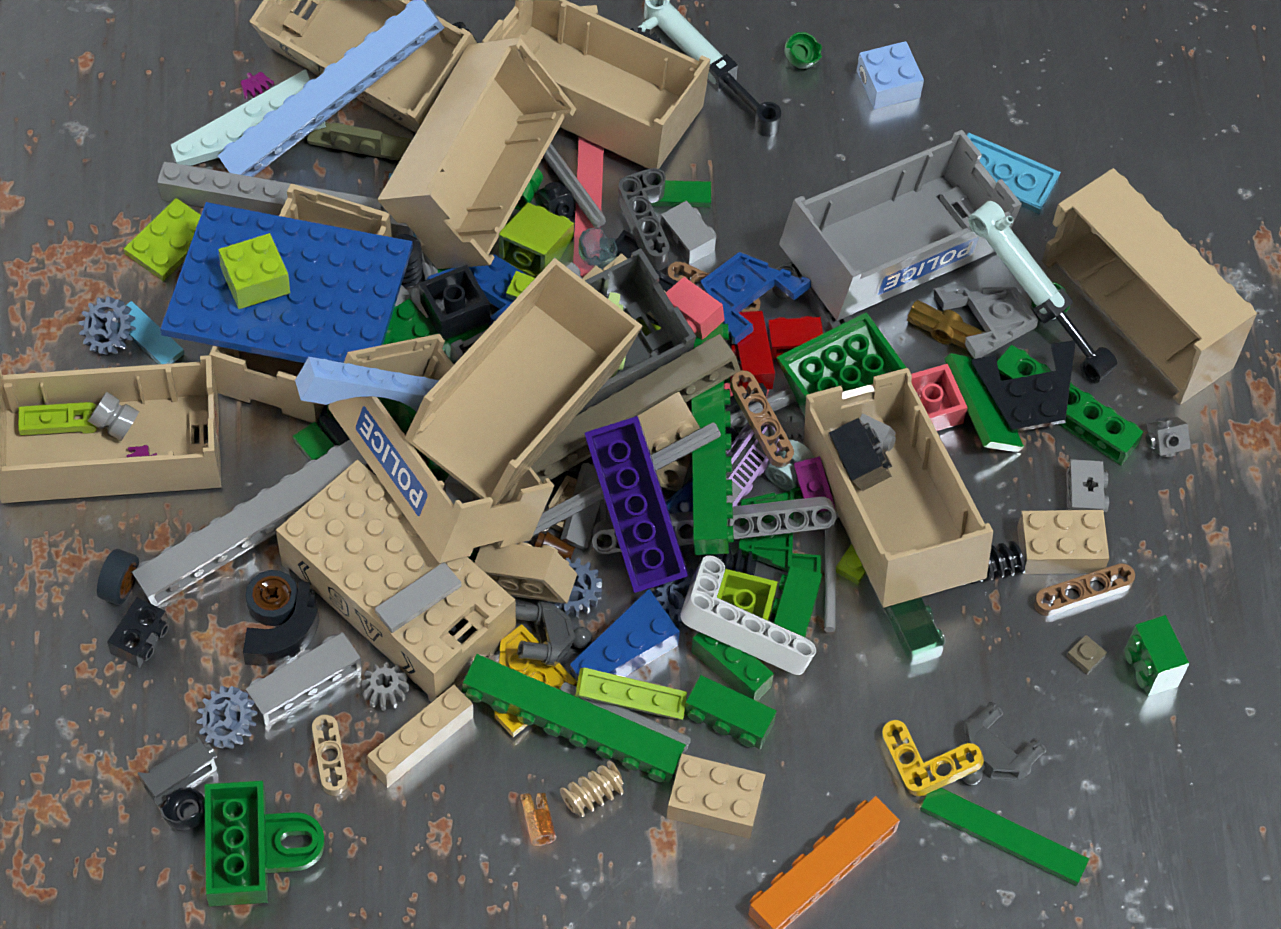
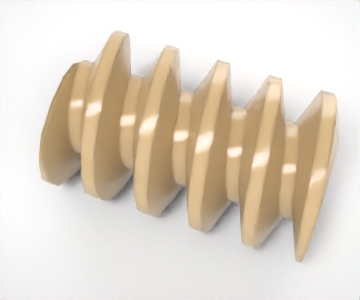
M611 760L607 761V767L600 765L597 768V773L593 770L588 772V779L581 776L578 778V784L570 782L568 790L564 787L560 788L561 797L570 811L576 812L583 818L585 816L583 808L586 807L593 812L594 801L600 806H604L603 796L612 801L614 800L613 790L617 791L620 795L624 794L621 774Z

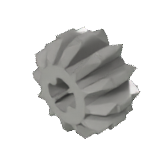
M387 661L384 663V668L374 664V672L366 670L364 673L365 680L361 681V689L364 690L362 693L363 698L370 700L372 708L380 704L383 712L386 709V705L389 704L392 708L396 709V701L404 702L406 699L404 693L409 691V684L406 683L407 675L405 672L400 673L398 665L390 669Z

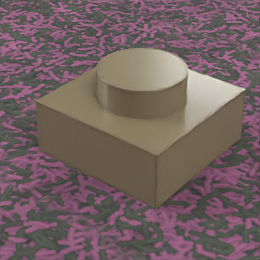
M1085 635L1068 652L1066 657L1088 675L1106 657L1107 652Z

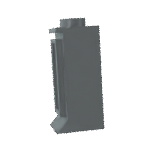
M197 737L195 744L191 743L149 770V773L138 772V776L142 786L156 805L160 807L166 802V795L175 792L179 788L190 787L215 771L214 759L217 755L209 743L204 745L199 737Z

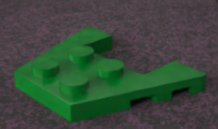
M800 487L792 488L790 492L775 494L774 492L741 500V506L803 499ZM794 512L789 515V518L794 520ZM765 515L761 520L765 523H770L774 521L775 517L773 515ZM740 518V526L748 522L747 519ZM793 532L739 538V548L742 549V555L746 556L749 551H752L753 559L756 560L758 557V561L788 572L791 565L821 573V555L792 552Z

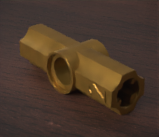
M919 300L915 301L906 320L931 332V336L937 342L946 345L952 342L968 350L965 346L966 337L986 333L963 322L962 317L955 311L946 309L942 312Z

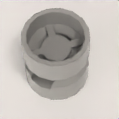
M106 392L88 422L100 429L107 427L108 434L122 441L139 411L128 404L119 405V399Z

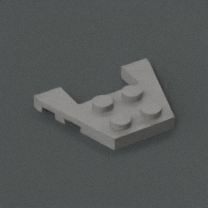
M966 287L957 288V292H944V288L934 289V298L942 310L968 305L986 331V333L966 337L965 346L974 359L982 358L1037 327V317L1016 287H983L982 291H969Z

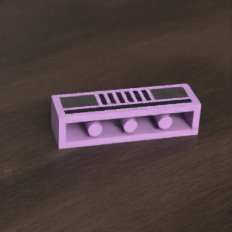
M748 422L732 442V450H727V456L732 457V473H727V479H732L733 496H728V502H733V507L738 506L737 503L752 490L753 481L768 466V458ZM769 424L761 426L763 435L768 437L775 435L776 431L773 426ZM779 438L774 442L777 447V452L779 451V448L777 446V443L780 440Z

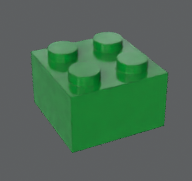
M1163 615L1134 626L1124 653L1128 663L1133 664L1136 670V679L1139 686L1145 689L1148 696L1178 687L1189 665V661L1167 616Z

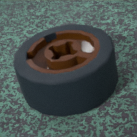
M115 549L108 555L97 582V596L100 599L116 605L125 602L136 582L132 571L136 570L139 566L137 555L120 549Z
M268 570L259 573L251 579L246 588L245 597L250 615L257 622L264 625L277 626L284 624L294 613L298 588L293 578L282 571ZM270 595H276L278 597L277 599L274 597L268 600V597Z

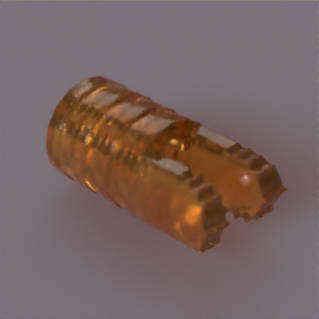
M530 793L521 794L520 800L531 844L543 846L555 841L557 837L546 794L537 793L536 810Z

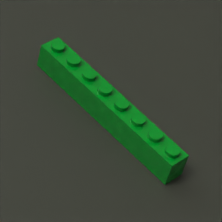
M476 654L462 684L461 692L471 701H483L490 704L491 708L499 713L506 714L508 712L517 716V719L524 724H536L543 727V730L549 735L556 737L561 735L568 738L570 743L577 747L585 748L586 746L591 748L600 757L605 759L614 758L621 761L624 767L633 771L638 769L648 773L651 779L658 782L666 781L670 783L686 746L682 742L479 654Z

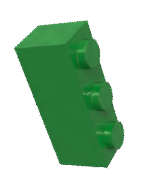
M790 565L788 575L782 574L778 590L783 591L781 599L775 598L771 613L776 615L774 624L806 638L820 588L821 573Z
M701 632L693 637L691 653L736 692L758 701L772 687L774 673L756 657Z
M700 675L686 701L684 714L688 715L696 723H705L713 727L721 735L733 736L739 739L741 744L761 750L775 723L777 710Z

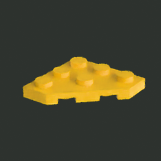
M522 624L501 640L500 664L557 689H560L564 682L577 687V681L560 663L556 666H546L540 660L518 658V645L521 640L539 643ZM495 711V719L512 737L528 726L520 722L517 716L508 712L502 714Z

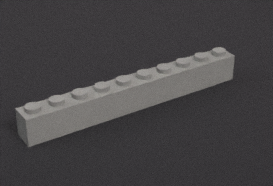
M165 161L157 180L160 197L164 201L172 202L177 198L187 205L204 207L205 202L277 216L280 215L288 198L287 190L291 184ZM302 186L388 213L377 198ZM390 215L391 235L393 238L400 234L414 235V232L406 223H397Z
M350 439L340 446L332 447L327 454L319 459L309 461L296 473L284 476L273 487L261 490L256 497L248 502L238 504L225 516L213 519L202 530L190 533L179 544L165 548L154 559L142 562L132 573L150 603L158 606L276 534L278 527L357 459L373 474L374 472Z

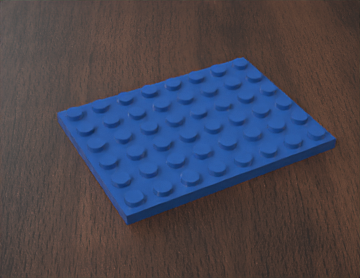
M205 202L160 328L161 335L305 363L308 357L344 363L347 352L384 344L412 252L413 241ZM270 233L288 272L290 293L238 309L221 270L218 249Z

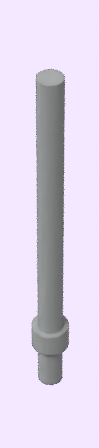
M835 509L836 518H838L839 515H838V513H837V511H836V509ZM830 511L824 512L823 517L827 516ZM836 521L831 527L825 529L824 630L826 632L835 631Z

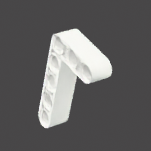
M705 556L691 579L680 615L682 622L692 629L792 674L800 675L804 673L816 654L815 645L807 638L718 599L717 595L725 572V565L717 557Z

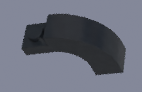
M299 581L294 613L283 625L272 629L247 627L243 648L245 665L268 666L279 664L295 657L309 645L316 634L320 621L318 608H315L316 593H312L311 582Z

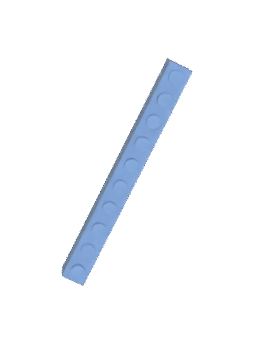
M412 0L400 14L387 19L384 26L377 32L374 31L368 34L364 42L359 46L346 51L341 60L328 65L324 69V73L318 78L309 80L300 92L287 97L283 105L277 110L268 112L259 124L246 129L243 136L236 142L227 144L218 157L229 173L254 177L445 27L424 0Z

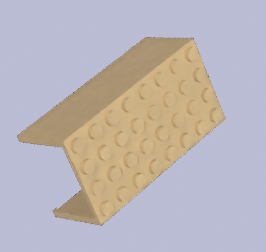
M554 258L424 396L404 439L480 499L491 497L493 500L491 506H496L615 373L640 332L642 325Z

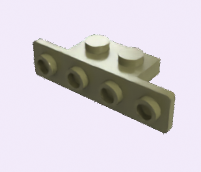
M334 122L332 124L325 123V128L310 132L307 138L308 144L397 161L401 160L411 143L410 138Z

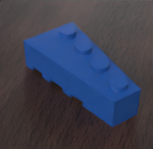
M648 589L570 664V675L578 682L580 668L584 667L625 677L677 647L680 631L651 590Z

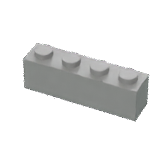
M343 632L337 636L332 635L315 649H308L302 652L291 663L281 664L272 674L252 681L249 687L246 688V692L249 694L248 699L254 700L255 704L252 707L257 711V715L263 724L267 726L362 670L361 657Z

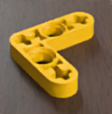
M892 720L883 727V738L908 791L914 796L926 795L976 772L983 765L984 758L980 748L971 743L961 745L923 763L913 739L903 722ZM896 729L903 742L900 746H898L892 733ZM904 752L914 753V760L910 764H902L899 761L900 756ZM971 753L975 761L969 763L966 760V754ZM957 758L961 766L960 769H957V766L953 759ZM945 763L952 766L951 772L946 776H940L936 773L938 766ZM931 770L934 781H931L927 771ZM919 777L922 780L920 787L914 784V778Z

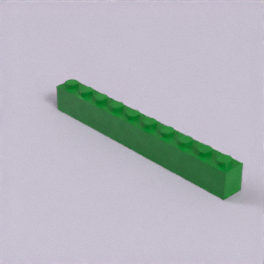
M722 322L703 340L696 336L693 349L719 334L724 340H729L728 324H723ZM730 377L692 398V415L698 423L699 429L710 423H715L721 433L719 438L692 452L695 555L729 554V543L734 542L733 526H728V519H733V502H728V496H733L732 479H727V473H732V457L727 456L726 451L732 450L731 434H726V428L731 427V412L726 411L725 405H731L730 389H725V383H730Z

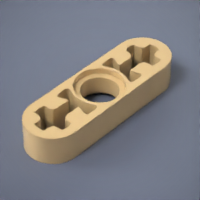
M320 715L313 721L312 731L321 784L325 793L337 796L342 794L348 785L338 724L334 717ZM327 724L328 728H330V740L324 741L322 725ZM327 749H334L337 751L338 756L333 761H325L321 757L322 753ZM335 769L337 780H339L337 786H332L330 782V770Z

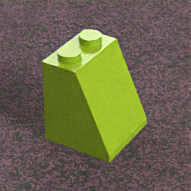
M527 203L500 231L499 257L523 273L536 278L554 258L558 261L560 260L574 237V223L564 216H558L547 211L542 206Z

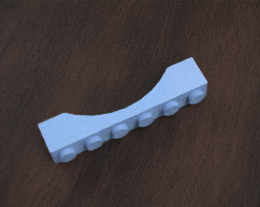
M308 357L295 379L301 401L327 405L354 397H383L400 401L413 408L416 412L424 396L439 381L427 377Z

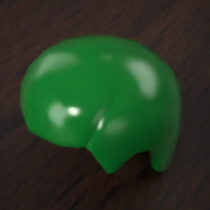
M796 32L787 39L785 56L789 63L796 68L808 69L816 65L822 58V45L809 33Z

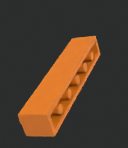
M877 796L869 802L864 800L854 810L855 814L850 819L843 818L836 824L833 829L835 832L828 838L824 835L817 840L812 847L813 851L807 856L801 854L792 863L793 868L786 874L784 872L779 873L772 880V886L768 890L757 892L749 901L751 904L748 915L761 929H785L897 831L900 820Z

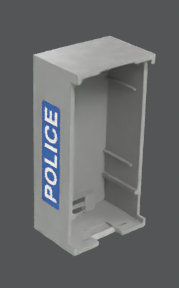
M960 130L955 132L952 139L810 199L805 200L803 196L794 199L779 245L803 277L811 280L812 289L838 321L995 252L984 237L978 236L970 228L968 217L971 213L963 205L962 200L965 199L974 211L987 201H993L1002 208L1005 217L1012 216L1014 221L1022 203L1002 179L997 182L993 179L980 162L982 156L980 151L964 131ZM956 203L966 217L962 219L952 204Z

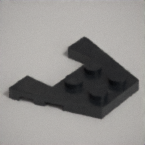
M1075 340L1051 344L1056 371L1004 381L1000 379L996 355L972 359L973 368L977 371L987 391H989L1012 433L1065 423L1075 353Z

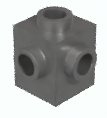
M1160 417L1156 419V422L1147 424V445L1160 456L1172 457L1179 451L1191 449L1188 423L1180 418Z

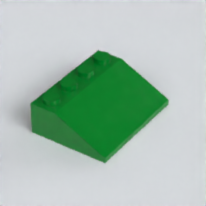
M867 312L777 357L781 370L804 416L806 395L838 386H841L843 392L873 384L875 376L907 368Z

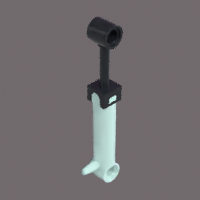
M645 0L644 17L646 21L639 26L642 27V32H645L646 28L651 30L658 25L687 56L699 61L701 55L711 59L707 82L717 92L729 86L754 111L756 131L765 137L776 135L780 129L782 115L779 105L774 102L760 104L737 81L738 64L728 54L723 56L669 0Z
M987 201L968 217L970 228L975 234L987 240L1036 304L1033 310L1041 321L1045 324L1056 317L1086 356L1085 360L1080 364L1082 374L1090 382L1099 383L1117 367L1116 357L1110 350L1104 347H1099L1096 351L1093 350L1064 312L1073 303L1072 299L1063 288L1057 290L1009 226L1014 221L1013 217H1005L1004 211L997 203Z

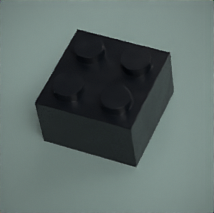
M468 265L419 283L420 303L436 331L444 340L491 322L490 302Z
M856 418L829 432L851 480L862 491L892 477L889 471L892 464L881 447H877V444L881 442L874 428H871L869 423L864 424L859 418Z

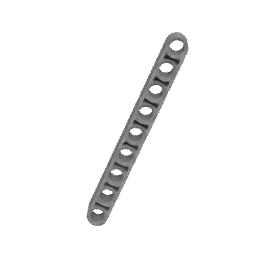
M826 497L734 506L733 519H728V526H733L734 539L829 528L835 523L836 512L833 502ZM820 509L830 510L827 516L819 517L816 515ZM693 511L670 514L679 545L694 544V527L689 532H683L679 529L684 524L693 526ZM792 512H800L803 514L802 517L797 520H792L789 518V515ZM765 515H773L775 517L774 521L770 523H765L761 519ZM738 518H745L748 520V522L743 526H737L734 524L735 520ZM612 520L599 522L592 530L593 547L600 553L621 552ZM602 533H607L611 536V539L601 541L597 537Z

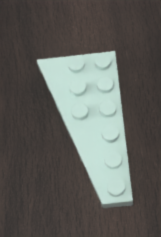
M307 70L299 72L171 144L176 163L191 166L219 158L218 155L223 152V148L227 144L236 142L243 136L246 129L259 124L268 112L277 110L282 106L287 97L300 92L303 86L310 80ZM323 122L314 130L325 128V122Z

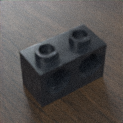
M136 597L107 641L110 653L140 668L144 660L148 661L151 658L155 649L154 645L159 637L163 638L169 629L166 611ZM146 620H154V622L149 625L142 624ZM132 642L139 643L136 647H127Z

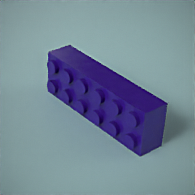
M635 416L585 432L634 593L689 576L640 418Z

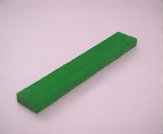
M943 788L928 793L919 810L1075 886L1078 885L1089 861V858Z

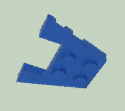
M738 252L701 280L702 290L723 304L725 320L723 324H728L729 336L734 344H737L753 332V324L740 315L739 312L772 287L777 286L793 300L811 288L810 279L803 276L801 279L797 278L785 269L779 271L771 268L767 262Z
M492 254L495 258L491 265L469 267L488 301L500 309L491 316V322L488 323L489 326L514 302V300L506 297V292L515 272L523 273L495 254ZM451 268L427 277V280L457 268Z

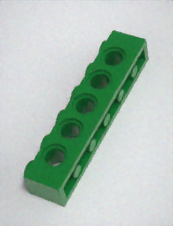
M1012 344L997 361L1001 381L1025 377L1020 373L1030 376L1051 372V369L1046 364L1039 363L1030 357L1026 351L1018 349ZM1070 382L1068 402L1072 405L1067 406L1065 423L1059 425L1122 466L1139 445L1144 431L1139 429L1134 422L1127 421L1118 415L1114 409L1104 406L1095 400L1090 393L1083 392Z

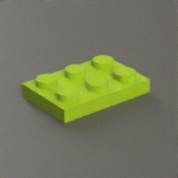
M175 198L123 248L125 255L164 282L185 261L201 215Z

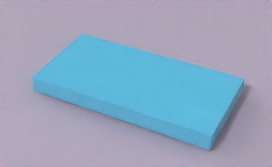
M968 132V138L982 154L981 164L996 182L1002 179L1022 203L1021 207L1040 214L1061 172Z

